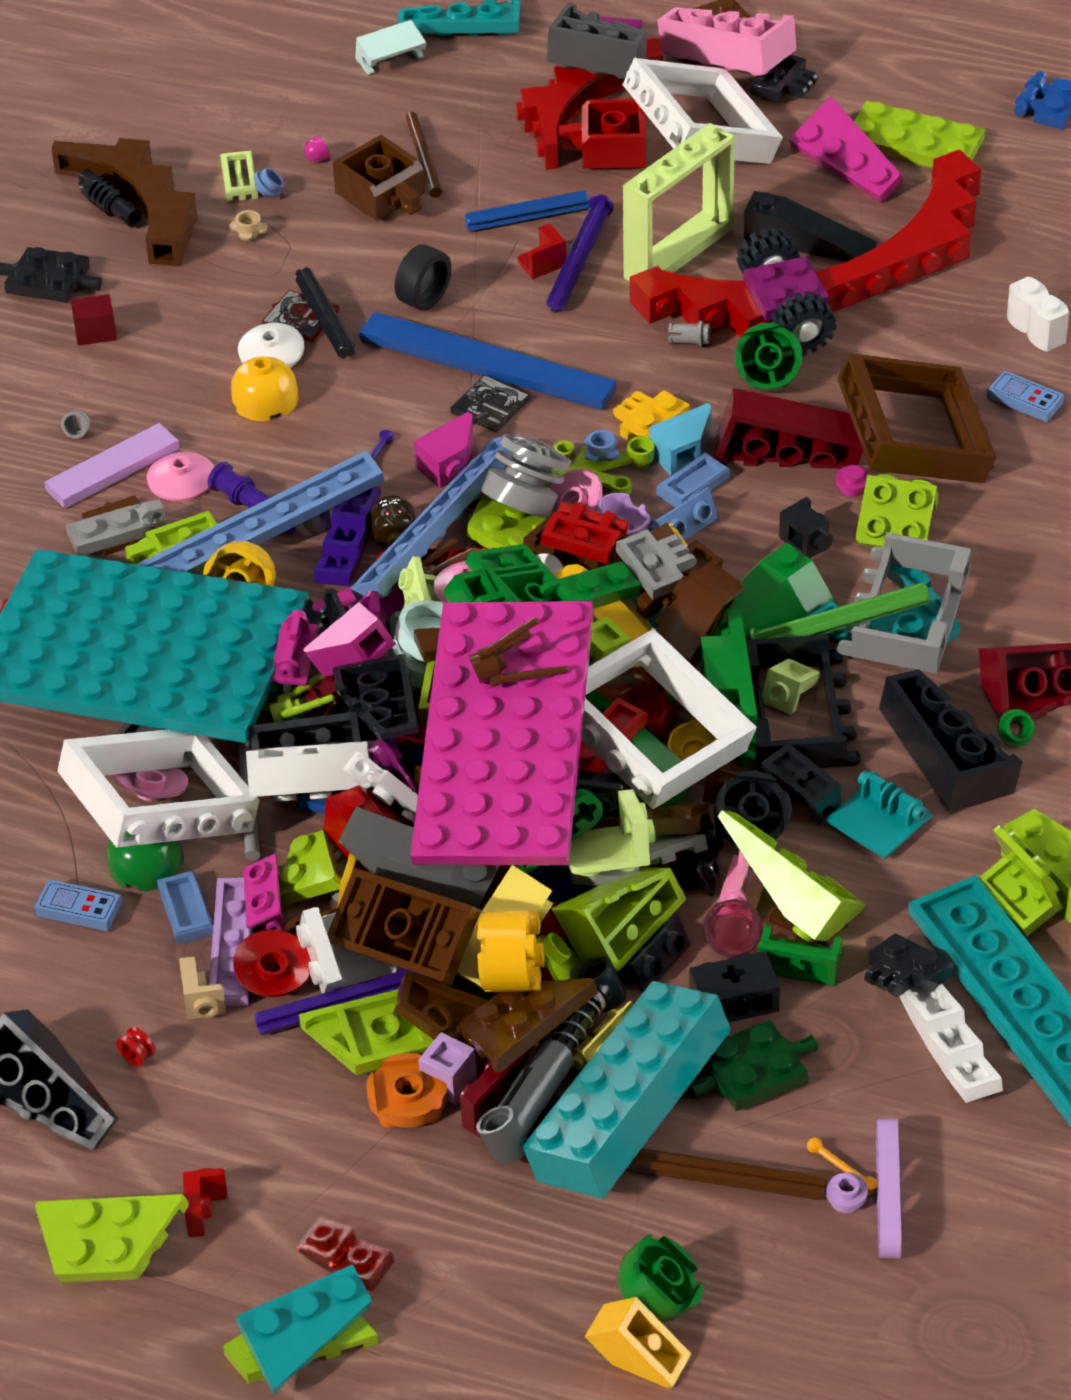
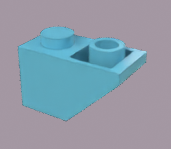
M704 404L649 427V438L654 442V458L670 476L704 454L711 435L712 407L710 404Z

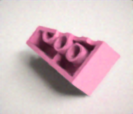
M673 8L657 20L659 40L663 54L673 56V58L679 60L689 59L698 61L702 65L714 64L723 66L727 70L738 69L759 76L768 73L770 69L797 50L795 19L793 15H783L782 20H770L769 14L757 13L752 18H740L739 12L734 11L712 16V10Z

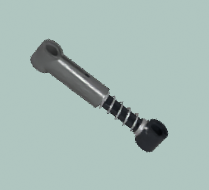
M607 957L593 958L577 969L575 979H595L598 993L565 1019L558 1031L557 1026L554 1028V1032L548 1036V1039L542 1040L537 1045L498 1107L489 1110L478 1120L476 1125L477 1131L496 1163L502 1165L510 1164L525 1155L522 1146L529 1139V1133L572 1068L574 1058L571 1051L579 1048V1039L586 1038L587 1033L585 1029L593 1027L594 1022L592 1018L599 1017L600 1013L616 1008L625 1000L627 991L613 964Z

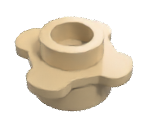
M246 210L236 215L235 221L230 223V230L236 231L241 240L248 241L256 238L259 234L266 233L268 226L266 223H261L259 213Z

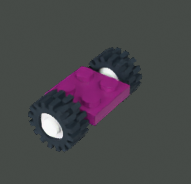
M764 228L760 230L761 235L757 237L755 233L749 235L751 238L750 242L744 240L741 243L744 249L738 248L737 254L739 257H736V261L743 274V280L765 321L773 320L771 323L781 325L780 327L786 328L789 332L791 331L801 345L802 355H807L808 349H811L812 353L818 351L816 346L819 344L822 347L827 345L825 339H832L834 336L832 331L836 330L837 325L835 324V316L829 307V296L808 258L800 256L791 237L782 229L778 232L776 228H770L769 233H767Z

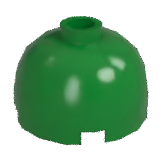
M760 323L749 328L739 339L734 352L735 368L740 378L749 387L762 392L777 391L788 386L797 376L802 363V348L797 337L786 328L780 327L781 325Z
M125 831L124 837H132V835ZM108 839L106 848L107 865L111 877L120 886L127 888L126 884L138 886L139 891L158 889L157 880L177 875L178 868L181 864L183 865L184 861L180 840L116 848L113 842Z
M647 1234L623 1256L617 1275L619 1290L623 1299L637 1297L660 1322L674 1321L686 1314L701 1301L704 1290L703 1282L697 1285L693 1273L698 1270V1267L682 1246L669 1237L662 1236L657 1240L651 1238L653 1234Z

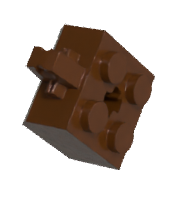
M383 135L377 136L333 162L335 193L374 220L378 221L397 209L411 216L421 210L420 196L425 193L424 171L420 162Z
M711 561L700 569L695 567L689 576L684 575L673 590V594L677 597L670 606L667 604L657 616L655 623L659 627L656 631L686 660L690 661L700 653L701 637L713 636L726 615V609L731 607L735 598L742 592L743 585L738 579Z

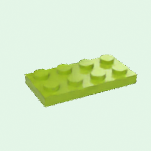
M867 100L854 120L857 126L884 156L931 168L933 166V159L958 149L973 160L985 137V129Z

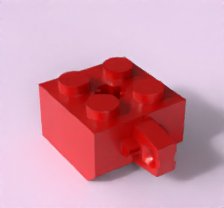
M589 99L582 105V122L558 125V146L561 149L582 151L583 169L646 168L645 112L634 99Z

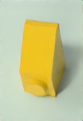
M637 1297L603 1304L585 1335V1338L613 1366L666 1388L674 1386L691 1356V1353Z

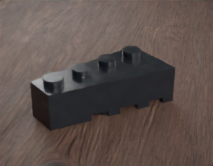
M920 669L886 677L879 710L948 810L1014 794L1023 761L1014 753L1008 756L999 748L1001 742L991 733L985 735L974 725L975 719L966 710L961 711L950 704L951 697Z

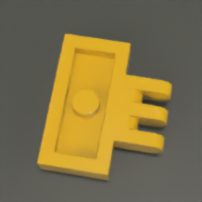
M665 390L653 399L640 391H635L631 394L630 398H626L621 405L613 409V414L623 422L620 425V436L628 440L638 436L649 438L650 426L689 411L690 404Z

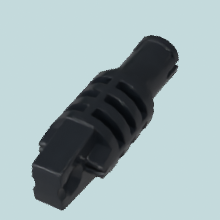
M89 169L78 173L79 189L89 202L107 216H117L128 227L133 228L140 224L142 211L128 202L127 195L105 177H101Z

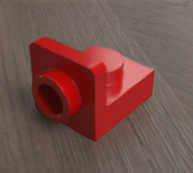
M202 1168L197 1171L183 1172L184 1196L189 1201L188 1208L185 1211L188 1237L205 1236L204 1219L212 1218L211 1201L228 1198L225 1170L222 1168Z

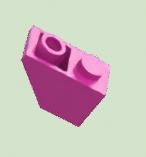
M358 602L302 650L320 674L326 677L333 675V667L378 659L390 650L396 642L380 620Z

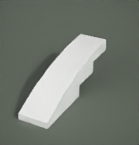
M943 984L936 987L930 993H926L913 986L899 996L929 1052L965 1103L1003 1091L1002 1077L984 1057L983 1043L965 1023L964 1009Z

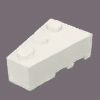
M374 741L276 747L246 751L249 797L273 795L274 801L296 800L297 793H310V799H320L333 796L332 791L348 790L358 785L367 789L372 788L368 783H354L343 769L355 752H362L372 760L368 749L375 745Z

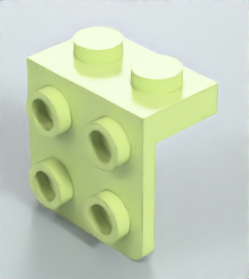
M633 789L618 791L620 826L587 830L571 842L569 867L573 874L588 877L595 876L602 871L617 869L620 871H633L640 866L650 865L649 843L655 842L654 825L652 819H647L645 803L638 802Z

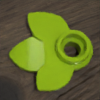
M555 933L538 937L536 939L537 943H543L544 967L549 969L553 979H575V973L582 964L577 954Z

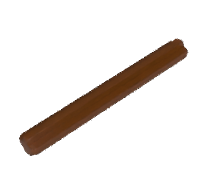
M642 1148L626 1168V1171L814 1200H823L826 1195L827 1178L823 1175Z

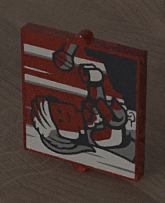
M290 289L278 303L272 304L273 309L262 320V324L283 323L290 325L300 332L303 340L313 342L323 330L304 295ZM331 303L335 312L338 313L339 306Z

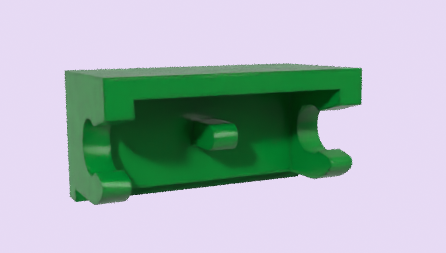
M765 924L758 945V952L766 951L776 976L835 986L843 955V937L835 936L832 948L805 942L774 938V934H772L773 925Z

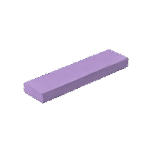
M158 423L45 481V489L65 509L143 469L161 457L179 450V441L165 427Z
M217 878L209 985H223L226 1007L249 1006L250 991L240 984L233 970V957L236 948L246 937L254 932V927L248 929L246 923L244 878Z

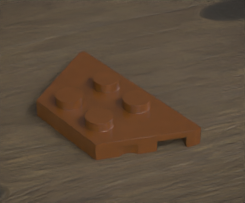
M595 979L541 981V989L537 991L499 992L484 1005L476 1008L473 1014L460 1023L463 1038L470 1045L475 1046L476 1052L481 1058L487 1057L490 1060L491 1068L494 1072L500 1073L598 993Z

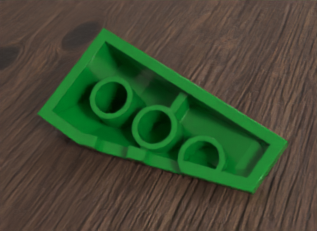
M786 543L762 559L740 581L744 588L735 598L729 609L741 608L745 638L751 639L750 629L752 628L759 631L807 617L830 601L835 604L836 602L814 562ZM726 615L720 624H726ZM719 626L713 636H719Z

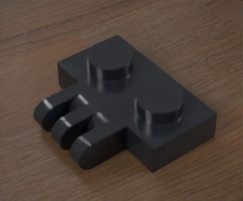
M790 54L770 69L768 73L757 76L751 83L750 94L775 102H779L785 94L802 99L818 81V75L813 71L806 70V59Z
M894 933L868 952L869 963L872 967L866 971L864 979L867 983L876 985L877 988L883 991L888 990V993L895 997H899L913 986L926 993H930L955 974L954 961Z

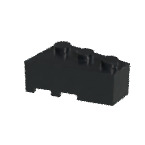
M355 712L249 726L252 750L373 741L372 730Z

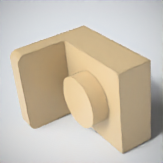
M195 956L179 958L187 1020L210 1018L226 1014L223 985H207L205 971L197 972Z

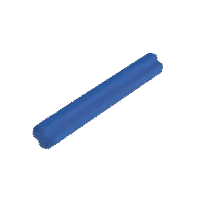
M582 190L468 212L465 214V224L468 231L472 232L586 210L589 208V196L586 191Z

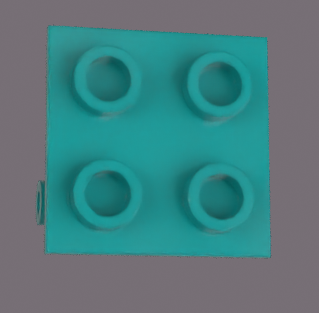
M865 770L859 775L857 780L861 788L829 815L825 822L883 859H886L933 817V814L923 806V802L920 799L912 798L902 788L896 789V785L892 782L886 784V781L880 778L875 771L868 772Z

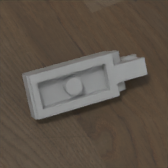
M160 499L147 501L142 504H134L133 506H127L66 524V532L76 554L83 556L144 538V532L150 530L151 527L166 523L165 510Z

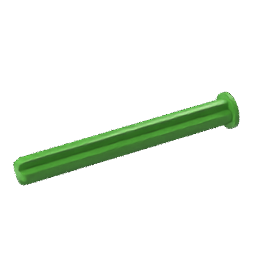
M919 583L759 631L752 628L750 629L751 639L822 635L928 604L930 602V594L926 584Z

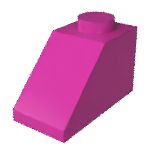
M466 412L414 441L415 467L439 488L451 483L470 462L474 442L472 414Z

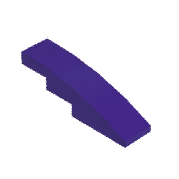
M373 487L334 507L331 513V527L323 540V555L314 570V583L350 586L371 531L369 514L370 510L380 499L381 487Z

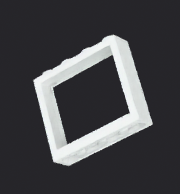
M634 58L629 71L626 73L627 76L623 86L673 148L708 124L694 123L670 93L706 97L730 125V127L715 126L735 136L734 160L771 164L783 137L726 69Z
M652 629L588 667L586 694L640 664L717 740L662 773L585 698L581 741L587 747H590L612 772L616 773L633 789L636 795L652 809H655L746 752L757 727L656 630Z
M167 729L64 739L57 772L116 848L247 833L253 830L260 800L258 797H249V787L206 736ZM191 766L216 798L129 808L104 775ZM125 831H128L132 837H124Z

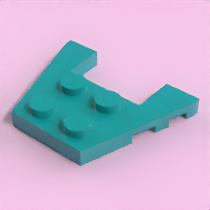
M890 565L887 577L900 588L925 583L929 590L930 602L871 620L868 629L926 640L932 621L937 619L943 598L941 595H936L931 587V579L926 572L922 573L921 570ZM830 601L808 616L831 610L838 606ZM956 618L954 619L947 643L960 635V624ZM845 628L826 633L829 634V637L838 641H852V633L848 632Z

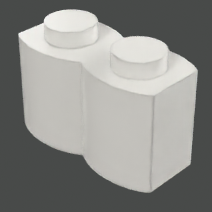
M1028 276L1010 284L1007 306V319L1010 324L1017 330L1027 333L1030 342L1043 351L1048 352L1065 344L1069 320V309L1066 304L1057 297L1049 295L1047 288L1040 281Z

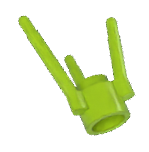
M318 673L307 680L306 686L299 685L287 693L278 695V702L269 705L274 723L305 719L304 712L333 702L335 696L332 694L303 704L300 703L299 698L292 700L324 677Z

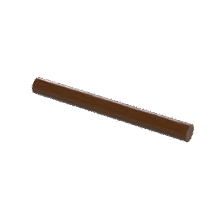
M409 112L405 116L408 129L424 171V178L430 196L436 198L442 194V189L418 116L415 112Z

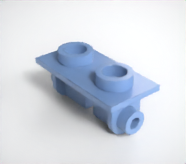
M707 487L697 494H692L687 501L659 519H653L648 530L652 531L666 522L668 524L673 523L674 525L671 528H676L682 538L686 540L717 520L718 514L710 488Z

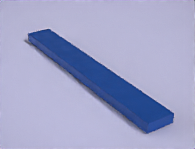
M377 312L371 315L359 331L360 340L599 410L604 409L616 391V381Z

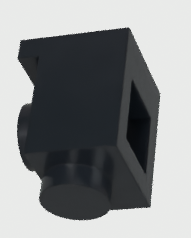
M807 496L780 512L779 538L809 559L820 552L826 551L832 545L834 538L829 533V521H827L824 515L817 513L811 508V500Z

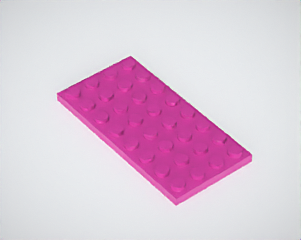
M592 601L443 603L410 853L413 865H569L594 615ZM537 617L539 623L529 629L532 634L531 637L502 653L507 668L502 670L501 674L567 666L569 668V671L564 674L506 682L492 687L489 680L480 684L470 662L469 655L491 645L520 625Z

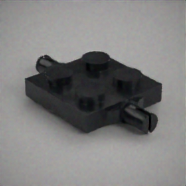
M27 247L18 262L14 264L0 262V275L8 276L4 282L5 293L67 303L72 294L81 288L100 291L102 286L101 277L85 275L90 267L89 256L77 255L72 252L45 250L41 247Z

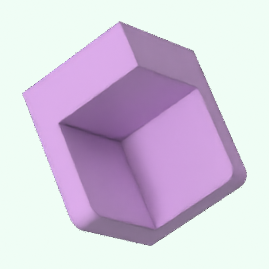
M440 1032L418 1060L419 1070L447 1084L448 1101L455 1105L458 1103L464 1087L469 1082H474L477 1079L475 1049Z

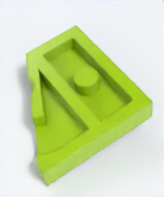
M324 830L301 835L293 839L279 882L280 898L283 906L339 889L341 878L336 872V868L339 867L338 861L333 854V842Z

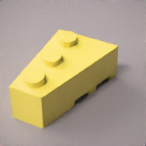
M512 865L481 913L539 910L541 923L553 905L547 899L552 890ZM478 918L456 974L482 990L477 953H481V939H477Z

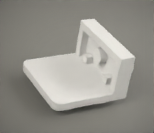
M318 907L302 912L300 924L296 926L297 936L301 947L308 950L311 962H308L310 976L314 985L319 984L322 993L397 971V969L382 965L363 955L330 944L327 933L335 913L321 917Z

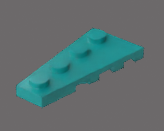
M483 0V4L469 6L465 1L454 2L447 9L442 10L439 5L404 8L398 11L397 24L412 20L420 34H436L438 36H449L452 33H466L469 36H478L482 33H496L501 36H507L512 33H519L520 0H510L509 2L496 3V0Z

